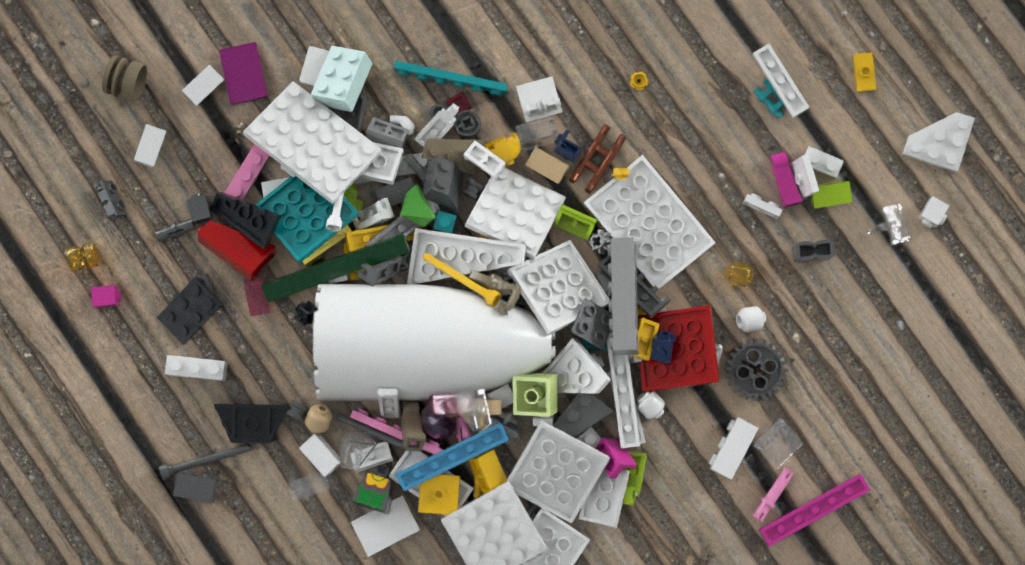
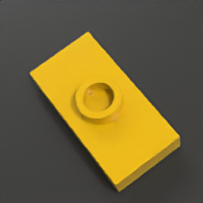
M853 54L856 91H876L873 54Z

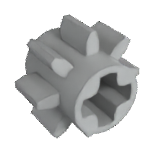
M598 230V234H591L592 237L589 243L593 247L592 251L604 254L605 250H608V245H611V233H604V230Z

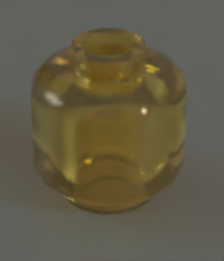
M733 261L730 267H726L725 278H729L728 282L730 285L746 287L748 283H752L754 268H751L749 263Z

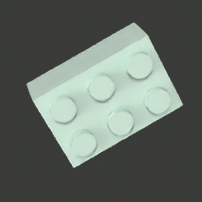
M331 46L311 93L314 100L320 101L328 108L352 112L373 64L366 52Z

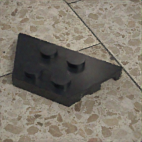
M214 404L231 443L271 444L289 410V405Z

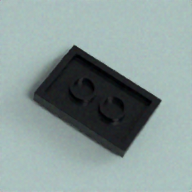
M194 277L161 312L157 319L185 345L218 311L223 303L198 277Z

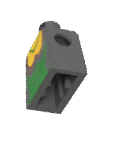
M379 465L375 475L365 473L351 501L355 505L389 515L394 491V483L392 480L387 479L389 468Z

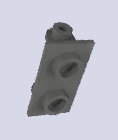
M101 181V184L96 186V192L102 203L108 200V204L103 206L108 218L114 221L119 218L118 216L127 215L125 204L120 199L117 187L113 181Z

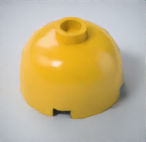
M516 132L510 133V138L506 139L505 136H501L485 144L486 149L505 162V167L515 163L513 159L518 157L521 151L520 141Z

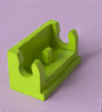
M849 181L818 185L819 191L810 196L814 209L852 203Z
M562 204L553 226L588 241L597 219Z

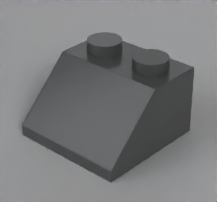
M437 156L428 164L422 192L425 199L453 210L458 209L464 176L456 163Z

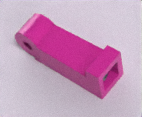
M781 152L770 155L772 171L783 208L800 204L803 200L798 192L786 153Z

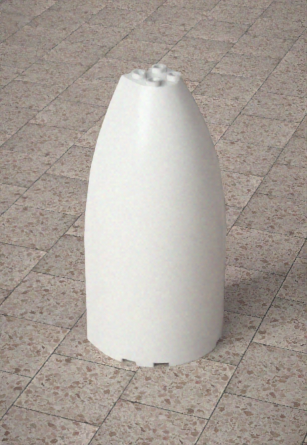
M370 284L318 285V291L321 292L316 293L315 306L318 308V311L314 312L313 363L315 366H318V370H314V381L316 387L319 388V390H316V395L320 401H378V389L395 388L398 389L399 401L444 400L475 395L513 383V376L532 374L549 365L551 359H555V346H551V340H555V332L548 335L535 314L516 305L510 311H507V316L501 315L497 311L500 302L507 304V301L500 299L496 306L492 307L477 292L444 286L420 284H376L374 286Z

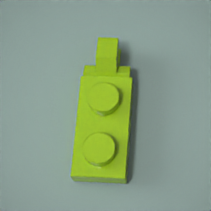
M628 451L637 465L635 468L624 467V470H628L630 473L623 504L634 506L635 497H639L647 454Z

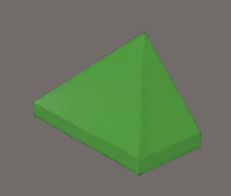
M418 184L405 194L400 213L401 216L422 227L427 226L436 218Z

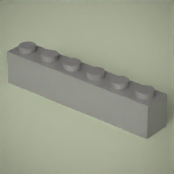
M634 237L611 238V245H608V256H611V263H608V274L612 275V282H608L609 293H612V300H609V312H612V319H609V329L613 331V338L609 339L610 350H613L615 355L639 354L636 241Z

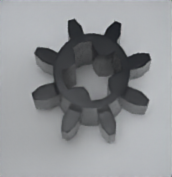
M310 301L307 304L301 302L295 309L297 315L294 318L303 326L306 323L313 324L314 312L318 311V308Z

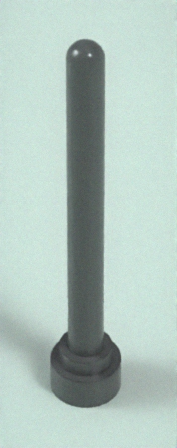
M244 444L173 466L166 463L159 466L163 480H167L174 476V473L251 450V445Z

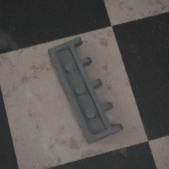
M607 256L598 264V267L612 280V275L608 274V263H611V256ZM640 273L637 276V305L646 315L652 318L671 300L667 297L662 301L655 294L659 288L656 285L651 289L648 288L641 281L645 275Z

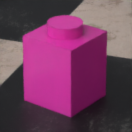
M115 285L91 287L92 307L106 308L119 306L122 295L118 287Z

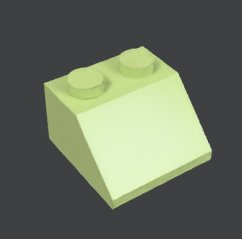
M534 373L513 376V415L551 417L558 412L557 374Z

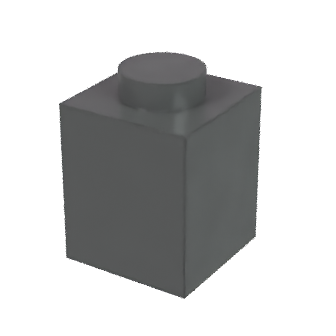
M201 193L191 196V199L186 200L191 221L194 224L213 220L209 200L205 195L202 196Z

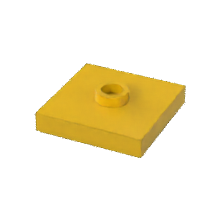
M438 475L421 483L418 513L449 515L458 509L460 476Z

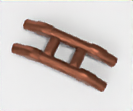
M607 124L603 125L569 178V181L574 184L585 168L594 172V176L585 188V191L589 194L597 186L627 138L620 134L610 151L600 146L611 128ZM595 152L605 157L600 167L590 162Z

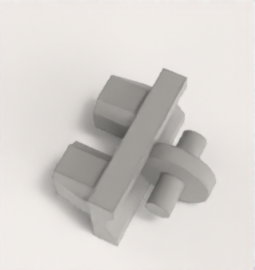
M510 410L508 415L504 412L499 414V416L490 415L486 421V429L501 422L509 438V441L505 442L508 445L514 439H517L522 431L521 428L516 426L518 420L512 417V410Z

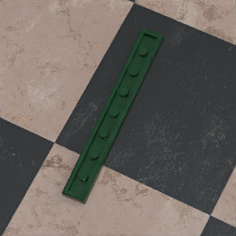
M400 233L263 283L261 287L269 303L363 269L361 265L364 263L372 266L408 253L410 248L404 234Z

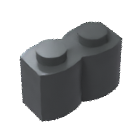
M820 240L816 243L803 241L797 243L792 248L793 260L797 263H807L811 260L823 262L835 256L834 242L831 240Z

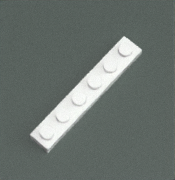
M610 332L607 339V349L621 449L640 446L629 357L628 355H615L613 350H610L609 339L613 338V332Z

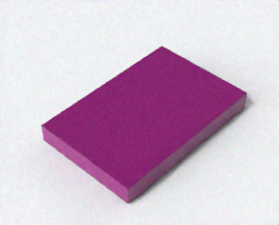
M256 42L219 50L231 105L268 97Z

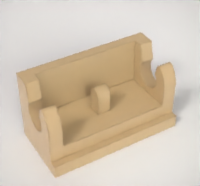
M538 147L534 148L525 166L557 184L561 182L570 166Z

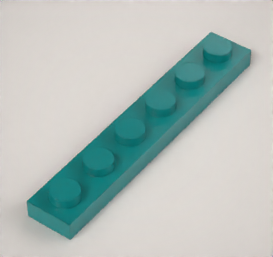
M395 61L394 70L398 72L399 76L409 77V75H412L422 81L431 79L441 85L451 83L456 88L464 89V86L470 87L472 91L480 93L483 90L489 91L494 96L506 95L507 92L506 83Z

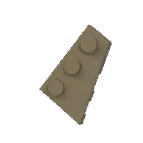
M426 139L421 158L432 161L437 156L455 162L462 173L475 176L478 166L470 160H465L463 154L474 141H477L484 147L486 140Z

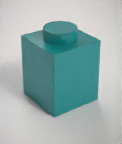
M438 211L433 230L453 234L458 220L457 216Z

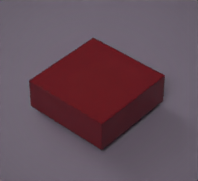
M463 91L446 100L449 107L453 103L459 107L455 117L462 111L472 109Z

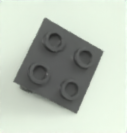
M584 298L575 322L568 325V328H570L573 334L603 350L610 334L609 319H612V313Z

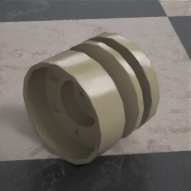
M113 55L104 72L102 81L103 93L109 95L112 93L116 97L121 93L123 99L137 102L146 83L147 65L134 60L129 64L127 58L123 57L121 59L120 56Z

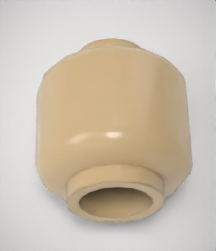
M314 405L309 408L305 424L312 433L326 432L329 429L333 414L325 405Z

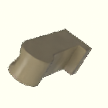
M402 401L400 419L404 450L422 451L426 436L422 431L418 401ZM410 440L417 442L416 445H410L409 443Z

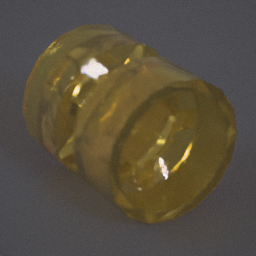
M94 242L83 244L81 248L78 245L66 248L67 261L72 272L83 270L84 266L87 268L99 266L98 251Z

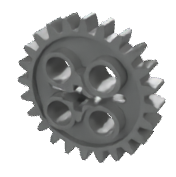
M756 338L754 344H752L751 340L748 339L747 346L741 342V349L736 346L733 348L736 354L729 353L732 360H726L730 367L724 370L729 371L730 374L725 378H731L732 380L728 385H735L733 392L740 390L739 397L746 394V400L753 396L754 401H757L758 396H760L762 401H764L765 394L770 398L773 397L771 391L778 393L777 386H784L780 381L787 379V377L782 375L788 372L787 369L783 368V365L787 364V362L781 361L784 354L778 355L779 348L773 350V343L766 346V340L759 344V340ZM749 352L757 354L758 359L756 362L749 360ZM741 361H746L752 367H756L758 365V370L766 375H769L771 377V380L767 379L760 373L753 374L754 370L751 367L742 364ZM766 362L773 363L774 370L772 372H768L765 369ZM740 368L747 370L748 375L746 378H741L738 375ZM756 378H761L764 381L763 388L755 386Z

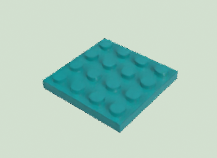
M290 176L255 204L282 215L274 233L299 264L339 232L330 231L326 228L327 219L332 215L334 203H330L297 176ZM344 195L340 212L342 220L341 230L360 215Z

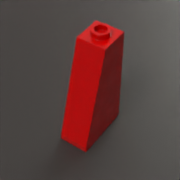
M211 220L206 225H201L197 231L199 243L250 281L276 255V247L273 244H269L268 248L262 249L243 233Z

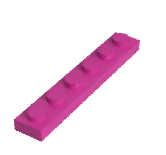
M860 473L760 528L759 531L767 546L770 547L869 492L870 488Z

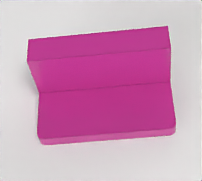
M602 437L595 448L610 457L604 468L610 478L616 479L624 467L635 468L637 465L626 448L621 449L620 439Z

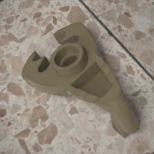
M471 272L469 279L477 284L479 282V285L485 289H494L501 293V296L511 295L507 304L500 302L497 307V311L501 315L507 316V311L514 308L520 295L519 287L504 282L501 277L494 274L487 276L478 272Z

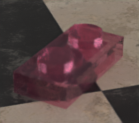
M263 275L256 276L252 281L244 278L250 316L270 313L267 298L261 287L264 283Z
M466 395L429 396L431 416H465L469 414Z

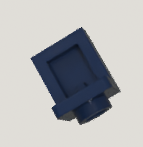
M566 130L563 135L559 134L555 140L557 146L554 152L574 163L583 148L566 139L570 132Z
M668 331L658 332L652 341L651 360L669 364L672 361L673 343L676 341L677 335H673Z

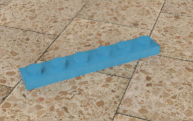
M500 422L395 475L405 492L509 441V438Z

